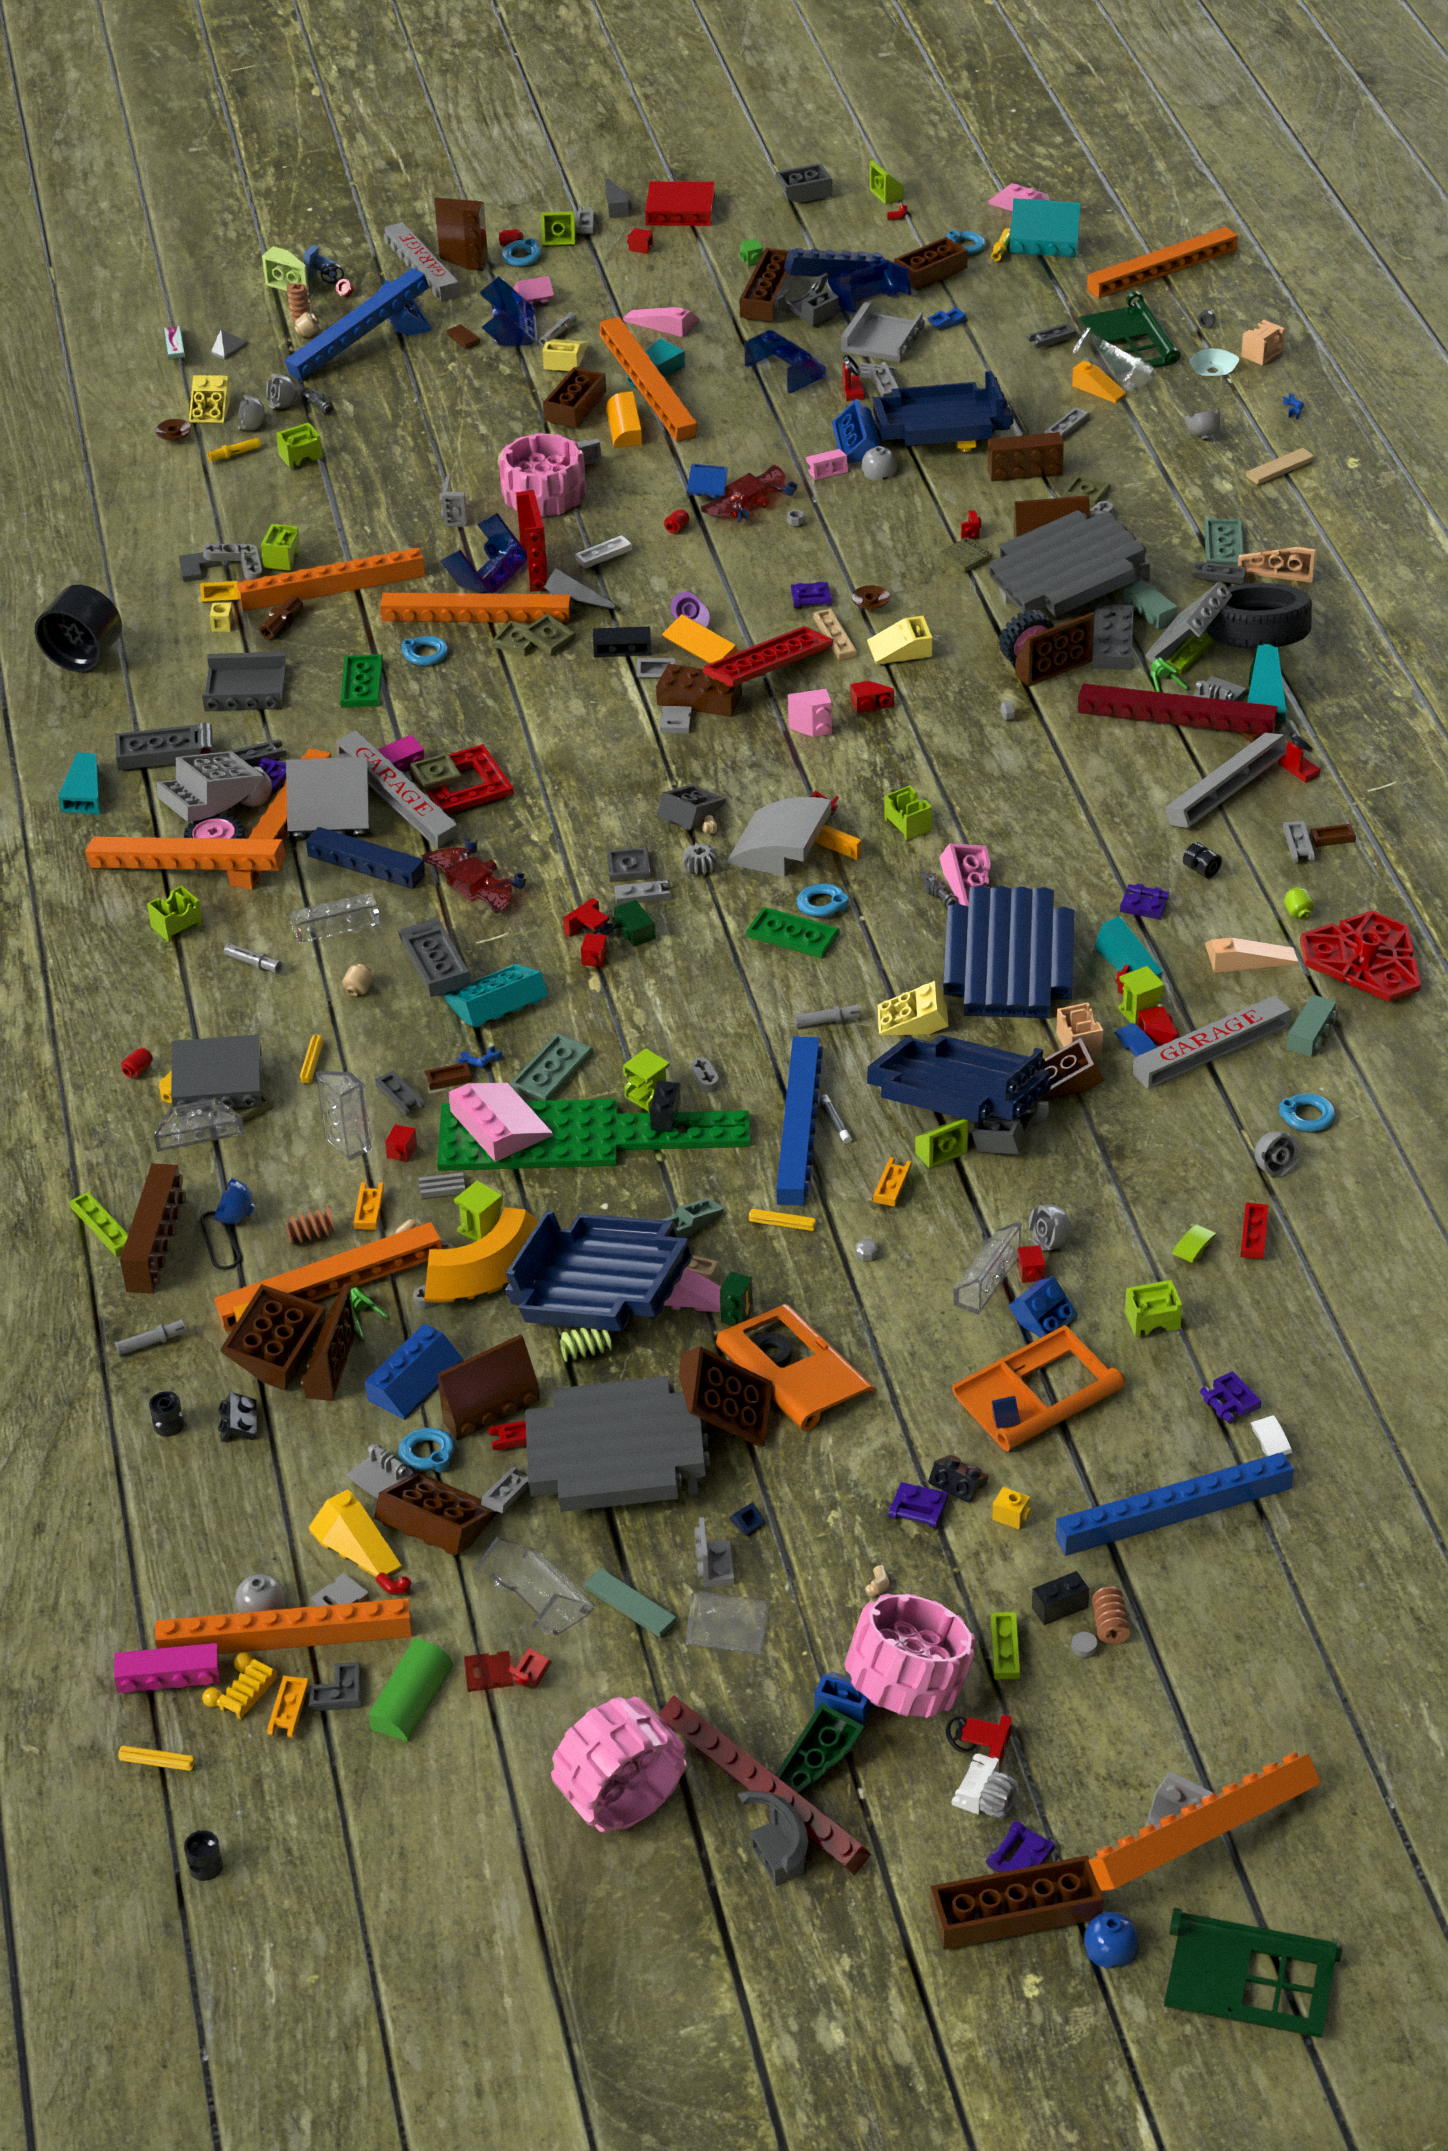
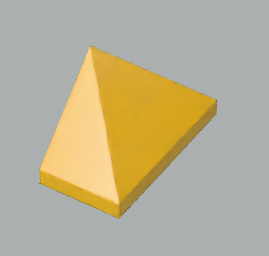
M238 581L200 583L201 602L239 600Z

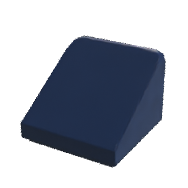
M1015 1396L992 1401V1414L997 1429L1020 1424Z
M753 1502L729 1517L731 1522L745 1535L766 1523Z

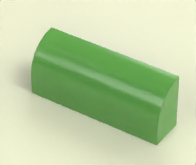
M417 1638L413 1639L369 1712L371 1730L406 1742L409 1741L453 1667L450 1657L441 1648Z

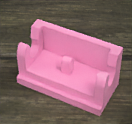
M840 449L806 457V462L811 468L808 469V472L814 480L848 472L847 455Z

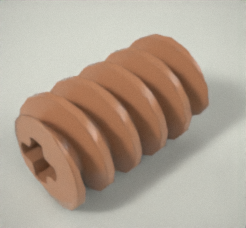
M301 283L288 285L286 289L288 291L287 296L289 297L288 302L290 303L289 309H291L289 311L292 316L291 320L296 321L305 312L311 314L308 287Z
M328 1207L325 1208L324 1215L318 1209L316 1210L315 1217L309 1211L307 1212L306 1219L301 1213L298 1214L297 1221L293 1215L289 1216L288 1223L285 1220L287 1235L292 1245L294 1244L295 1237L300 1242H303L304 1235L309 1240H312L313 1233L319 1239L321 1238L322 1231L327 1236H330L331 1229L335 1231L331 1211Z
M1114 1586L1101 1588L1092 1597L1098 1638L1107 1644H1120L1126 1641L1130 1635L1122 1590Z

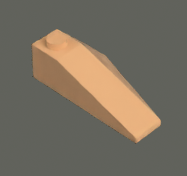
M1293 547L1239 555L1238 566L1246 567V574L1312 583L1316 570L1317 553L1316 549Z
M1237 938L1214 939L1207 941L1205 944L1214 973L1298 965V959L1293 947Z

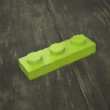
M991 1612L994 1679H1020L1016 1612Z

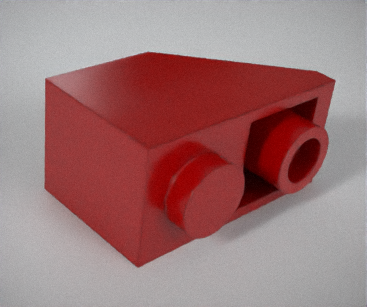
M869 680L850 684V701L857 713L894 706V689Z
M1164 1006L1139 1010L1138 1027L1147 1034L1155 1045L1162 1046L1180 1038L1178 1028H1174L1172 1016L1167 1014Z

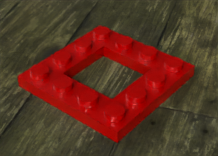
M484 744L448 754L458 771L474 767L484 784L451 794L446 786L424 792L410 767L411 774L424 794L428 795L436 806L441 807L446 815L514 794L513 786Z

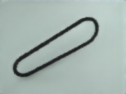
M216 1211L205 1212L201 1216L200 1222L211 1262L218 1269H231L239 1264L241 1260L237 1246L227 1225L222 1223L237 1254V1260L229 1266L216 1264L204 1224V1217L209 1214H215Z

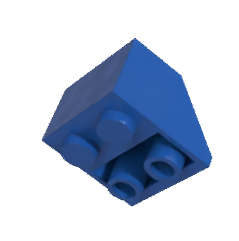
M692 464L687 492H690L693 496H702V494H710L709 496L712 498L724 496L727 489L728 467Z
M1054 1276L1038 1280L1008 1305L1019 1324L1040 1338L1064 1325H1068L1078 1316V1313Z
M836 1672L824 1674L814 1693L815 1711L820 1703H823L864 1726L874 1706L870 1702L871 1700L853 1687L850 1676Z

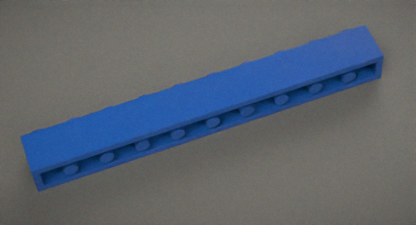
M411 268L285 359L289 374L304 380L429 289L425 274Z
M793 1036L777 1180V1205L804 1206L805 1197H809L810 1183H806V1181H811V1167H808V1165H812L813 1152L809 1151L814 1150V1136H811L816 1131V1121H813V1119H817V1106H814V1104H818L819 1091L815 1090L820 1089V1076H817V1074H821L822 1061L818 1060L823 1059V1046H819V1037Z
M1281 1452L1056 1519V1540L1065 1556L1276 1494L1292 1489L1294 1469L1285 1454Z

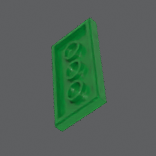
M383 654L344 656L340 698L341 708L380 706Z
M767 907L762 908L746 930V937L821 959H823L840 934V928Z

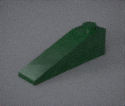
M820 1703L775 1776L800 1795L852 1750L865 1727L827 1705Z

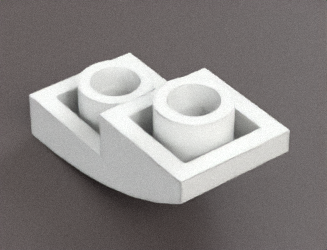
M1274 1415L1251 1422L1253 1432L1260 1440L1261 1448L1266 1456L1281 1452L1285 1455L1292 1453L1289 1442Z

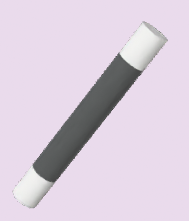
M822 1095L820 1101L845 1144L850 1143L852 1138L828 1095Z

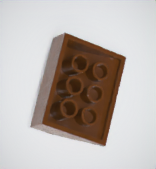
M435 197L439 258L467 270L484 271L488 263L484 201Z
M1089 496L1014 501L1013 539L1077 510L1083 514L1085 513L1089 519Z
M1089 613L1028 637L1016 658L1015 675L1029 687L1092 662L1095 614Z
M261 1284L224 1342L220 1352L263 1383L285 1390L319 1335L320 1324L325 1321V1307Z
M350 1284L344 1285L328 1311L324 1323L320 1324L319 1338L314 1341L313 1355L308 1358L307 1372L301 1378V1388H304L305 1398L326 1401L334 1400L357 1333Z
M521 1334L437 1374L443 1423L457 1440L540 1401L539 1384L524 1337Z
M701 1346L681 1354L679 1379L688 1412L761 1448L765 1447L772 1381Z
M417 1472L379 1492L374 1519L382 1522L384 1526L394 1527L403 1531L407 1536L417 1537L423 1540L425 1544L442 1548L448 1554L457 1555L473 1544L498 1512L482 1506V1500Z

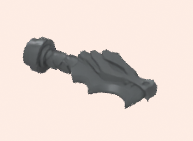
M308 387L303 389V393L300 396L307 397L309 403L312 402L315 406L321 407L320 410L324 415H331L334 412L333 404L325 402L321 391L310 390Z
M920 872V878L923 879L927 894L940 897L945 908L959 903L958 898L954 894L946 892L947 888L943 886L944 882L935 878L936 873Z

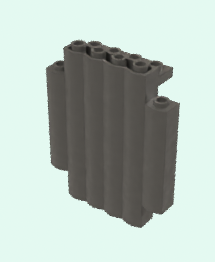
M1077 510L999 545L1001 558L989 563L988 568L989 575L1023 613L1026 610L1029 612L1031 609L1037 611L1046 607L1057 617L1127 584L1141 580L1140 564L1145 563L1146 549L1142 543L1136 541L1134 534H1130L1124 524L1117 521L1114 514L1105 511L1088 519L1085 513L1083 514Z
M668 1376L553 1389L554 1407L525 1410L527 1471L531 1496L558 1493L561 1512L678 1499V1488H682V1479H687L689 1495L699 1494L698 1484L703 1483L702 1477H706L705 1467L710 1466L709 1452H704V1448H708L707 1433L703 1434L702 1430H707L706 1421L688 1412L683 1392L675 1393L674 1383H669Z

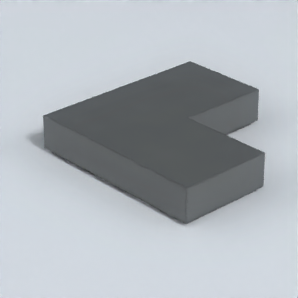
M203 552L179 556L183 582L201 580L200 569L218 566V561L206 560L203 557Z
M360 1662L335 1664L334 1684L309 1686V1712L361 1708Z

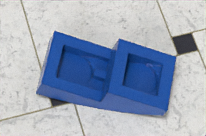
M956 307L947 313L940 310L927 318V320L937 329H943L958 325L966 321L967 317L965 313Z
M1134 1023L1114 1032L1125 1050L1130 1048L1135 1057L1157 1048L1147 1034Z

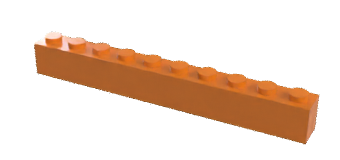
M1223 227L1088 274L1087 290L1097 298H1101L1236 251L1238 235L1229 228Z
M620 317L600 321V337L674 440L678 442L695 437L698 427L696 419L690 415L689 410L682 404L681 399L674 393L673 388L666 382L665 377L658 371L657 366L652 363L649 355L644 352L642 345L636 341L634 334L628 330L626 323H623Z
M410 548L404 551L390 552L389 554L373 555L363 559H354L326 566H317L311 569H301L290 573L244 580L237 583L239 602L242 611L284 604L292 596L305 600L424 577V558L420 548Z
M383 593L380 610L382 621L505 623L513 621L517 623H534L548 613L560 623H570L571 597L570 594Z
M309 748L301 759L331 758V752ZM287 779L283 788L278 791L274 801L269 804L266 813L261 816L258 825L253 828L252 834L248 839H282L283 843L289 835L287 826ZM260 870L226 871L231 886L250 890L254 888L264 871Z
M93 837L85 850L90 868L279 871L287 856L282 839Z
M432 1222L411 1228L215 1297L214 1302L217 1314L225 1332L233 1330L237 1323L233 1307L250 1303L261 1284L312 1302L341 1292L345 1284H350V1288L428 1261L429 1249H442L441 1239Z
M409 1598L155 1620V1643L157 1649L217 1643L219 1654L412 1637Z
M1297 1752L1287 1754L1282 1757L1283 1762L1279 1764L1273 1762L1262 1767V1773L1258 1775L1257 1772L1242 1777V1783L1238 1785L1236 1782L1228 1784L1221 1788L1222 1793L1218 1795L1211 1793L1202 1797V1803L1198 1805L1192 1803L1180 1809L1181 1813L1177 1816L1175 1814L1164 1816L1159 1819L1161 1824L1155 1827L1154 1824L1147 1825L1138 1830L1139 1835L1135 1837L1133 1835L1125 1836L1117 1841L1119 1845L1113 1848L1109 1845L1097 1850V1856L1088 1861L1100 1890L1116 1889L1321 1784L1309 1754L1298 1755Z

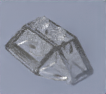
M216 1098L172 1106L154 1131L156 1150L159 1152L243 1135L242 1117Z

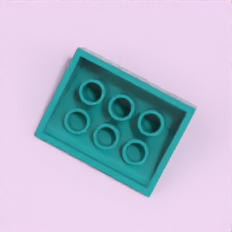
M1014 198L1010 253L1077 258L1081 203Z
M519 964L511 965L472 981L470 986L442 994L444 1000L464 1023L474 1027L485 1025L489 1019L502 1018L506 1012L519 1011L524 1008L523 1005L528 1003H539L543 997L548 996L541 971Z

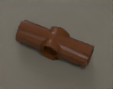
M292 596L280 608H272L269 613V619L259 627V633L264 639L270 640L283 627H291L294 616L303 608V602L297 596Z

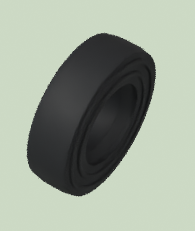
M764 1333L753 1340L761 1350L768 1347L779 1349L780 1353L778 1355L768 1356L778 1367L784 1368L790 1362L792 1346L785 1336L778 1333Z

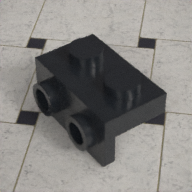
M230 1392L227 1398L220 1402L218 1413L221 1414L218 1431L221 1432V1441L226 1442L230 1435L253 1441L257 1435V1399Z
M947 1455L934 1461L928 1483L969 1503L973 1499L975 1489L987 1484L989 1475L983 1473L977 1466L967 1465L961 1462L960 1458Z

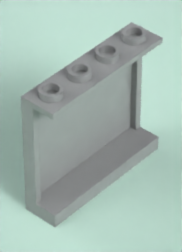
M864 302L841 336V352L900 362L906 356L909 347H912L913 341L918 338L919 332L924 329L925 320H923V312H920L915 320L871 313V303Z
M1220 582L1215 584L1176 616L1145 656L1152 663L1159 658L1166 662L1191 630L1198 637L1204 632L1232 597V594Z
M346 757L286 760L288 833L293 835L294 838H304L305 835L312 834L318 827L344 835L346 833H354L355 836L366 835V832H371L369 827L368 758Z

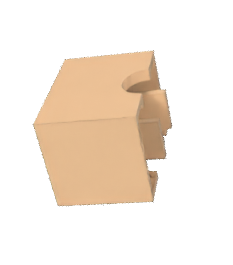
M1262 320L1261 323L1257 324L1260 329L1255 328L1254 330L1246 331L1243 334L1241 357L1262 366L1283 352L1285 328L1266 320Z
M1089 1003L1057 1009L1056 1033L1063 1047L1082 1038L1093 1056L1101 1055L1103 1029L1099 1022L1095 1023L1093 1010L1090 1009Z

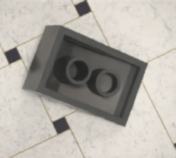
M692 784L663 792L657 815L663 817V820L666 822L681 825L682 829L692 830L701 827L704 823V818L708 815L712 816L725 803L726 798Z

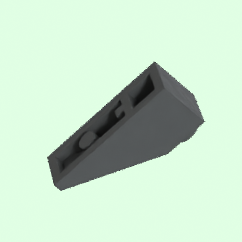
M605 179L609 218L629 217V210H632L631 200H628L627 193L611 180Z

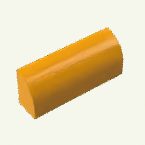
M633 391L613 395L606 404L613 447L642 445L641 426Z
M683 614L661 634L668 641L708 664L738 652L735 644Z

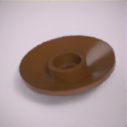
M182 419L166 420L156 427V435L164 440L175 441L186 437L191 432V425Z
M875 585L862 586L852 594L853 603L864 609L881 608L890 600L889 592Z

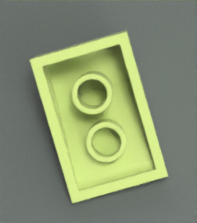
M273 246L262 255L265 284L267 286L287 291L288 285L301 283L306 285L309 290L306 265L288 250Z

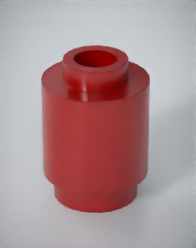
M519 229L499 232L500 246L504 245L505 247L511 242L524 240L523 232H520Z
M683 509L675 510L664 520L666 530L672 534L678 533L688 524L689 514Z
M145 1048L134 1050L121 1062L123 1074L127 1077L137 1078L151 1065L153 1061L152 1054Z

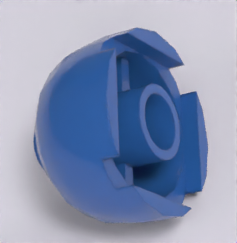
M231 1178L226 1186L229 1189L223 1193L215 1212L216 1216L214 1217V1220L229 1225L241 1222L245 1216L250 1217L255 1207V1204L251 1203L252 1193L249 1187L241 1181Z
M1107 1911L1097 1915L1089 1922L1085 1931L1084 1946L1086 1954L1096 1965L1112 1969V1965L1117 1966L1120 1964L1121 1967L1127 1966L1135 1959L1139 1947L1138 1931L1134 1923L1128 1917L1118 1912Z

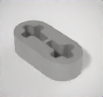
M706 1058L694 1059L691 1063V1073L699 1088L708 1093L716 1091L719 1087V1080L710 1061Z

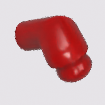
M900 205L899 211H888L887 220L903 218L909 212L907 210L908 206Z
M381 1572L375 1578V1581L388 1594H406L411 1589L412 1582L406 1576L400 1577L398 1581H392L384 1572Z

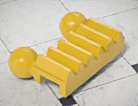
M246 1652L239 1653L234 1658V1667L241 1673L239 1674V1680L233 1681L232 1688H227L226 1695H223L218 1688L210 1687L204 1691L202 1696L203 1703L207 1707L215 1708L219 1706L222 1711L229 1709L236 1713L237 1718L240 1720L278 1678L277 1670L253 1659Z

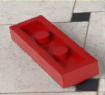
M1246 1202L1240 1257L1264 1259L1268 1204Z

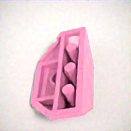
M1011 183L992 197L988 204L1012 211L1014 198L1050 200L1046 193Z

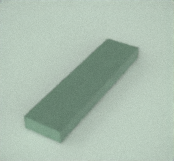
M602 1568L584 1583V1588L659 1638L677 1623L676 1616Z

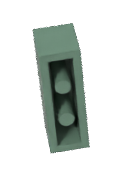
M1142 579L1124 587L1123 603L1134 605L1133 611L1158 630L1170 625L1176 618L1177 606Z
M1312 994L1288 1033L1287 1050L1312 1057L1315 1050L1320 1049L1323 1037H1327L1331 1023L1334 1024L1337 1020L1338 1011H1335L1336 1001Z

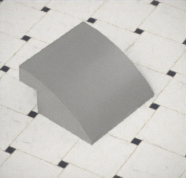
M232 751L176 757V780L157 782V797L187 822L197 821L221 813L240 802L263 780V775Z
M816 797L789 798L773 802L757 810L727 859V864L785 876L794 860L804 862L831 814V800Z

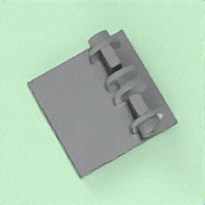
M1211 676L1207 681L1202 680L1196 683L1198 690L1192 696L1236 701L1246 688Z
M371 1444L368 1448L370 1457L347 1473L346 1477L378 1500L380 1491L413 1475L414 1471L409 1469L405 1463L397 1460L389 1451L382 1449L381 1445Z

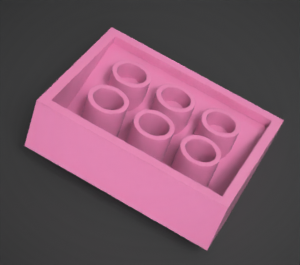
M468 1083L449 1092L452 1114L495 1162L553 1136L552 1131L508 1083Z

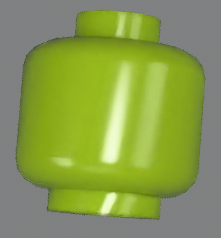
M1293 888L1286 893L1284 898V905L1292 918L1306 919L1311 915L1315 907V903L1306 889Z

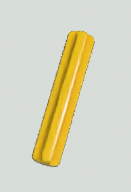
M315 1034L312 1036L300 1074V1082L303 1084H310L312 1082L324 1043L322 1035Z
M751 1209L749 1213V1221L754 1223L814 1231L816 1226V1219L812 1217L760 1209Z
M125 1745L120 1747L118 1754L120 1761L191 1771L195 1763L194 1756Z

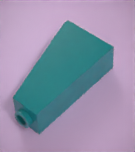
M662 338L658 339L645 351L664 377L685 366V351ZM627 374V383L638 389Z
M1270 644L1258 645L1248 703L1278 706L1277 721L1286 722V704L1278 647Z
M76 753L58 795L61 812L100 815L99 768L96 753Z
M1120 916L1102 923L1094 949L1118 971H1122L1125 964L1130 965L1129 973L1148 966L1161 979L1163 970Z

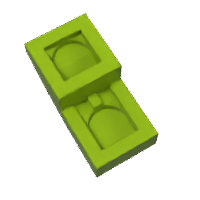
M1196 1224L1182 1237L1173 1249L1172 1254L1193 1263L1202 1257L1204 1248L1214 1242L1216 1233Z

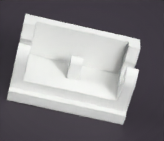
M975 1754L973 1760L979 1762H971L963 1782L955 1792L952 1805L979 1815L981 1811L979 1804L980 1792L983 1790L988 1777L994 1772L999 1773V1759Z

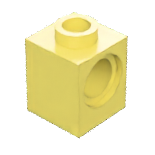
M212 603L210 612L212 632H231L233 623L231 603Z

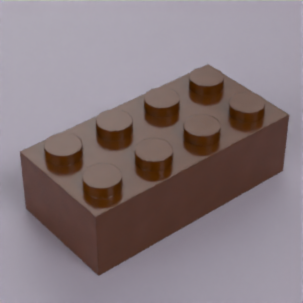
M944 237L895 258L894 277L912 289L919 290L924 286L933 284L940 279L966 269L968 250L948 237Z
M573 367L544 400V420L576 428L607 392L606 374Z
M1060 432L988 439L987 470L991 482L1063 475L1064 443Z
M667 664L656 685L657 705L692 707V711L732 717L743 694L742 683L735 687H728L725 683L711 679L710 676L704 674L703 669L677 664Z

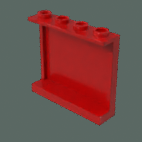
M650 181L645 208L646 226H711L715 182Z
M535 491L516 492L521 558H527L530 592L547 590L544 588L548 581L545 531Z

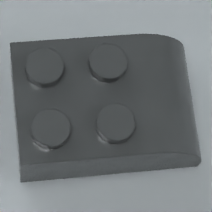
M821 163L775 172L776 181L788 198L794 202H809L814 199H825L832 196V177Z

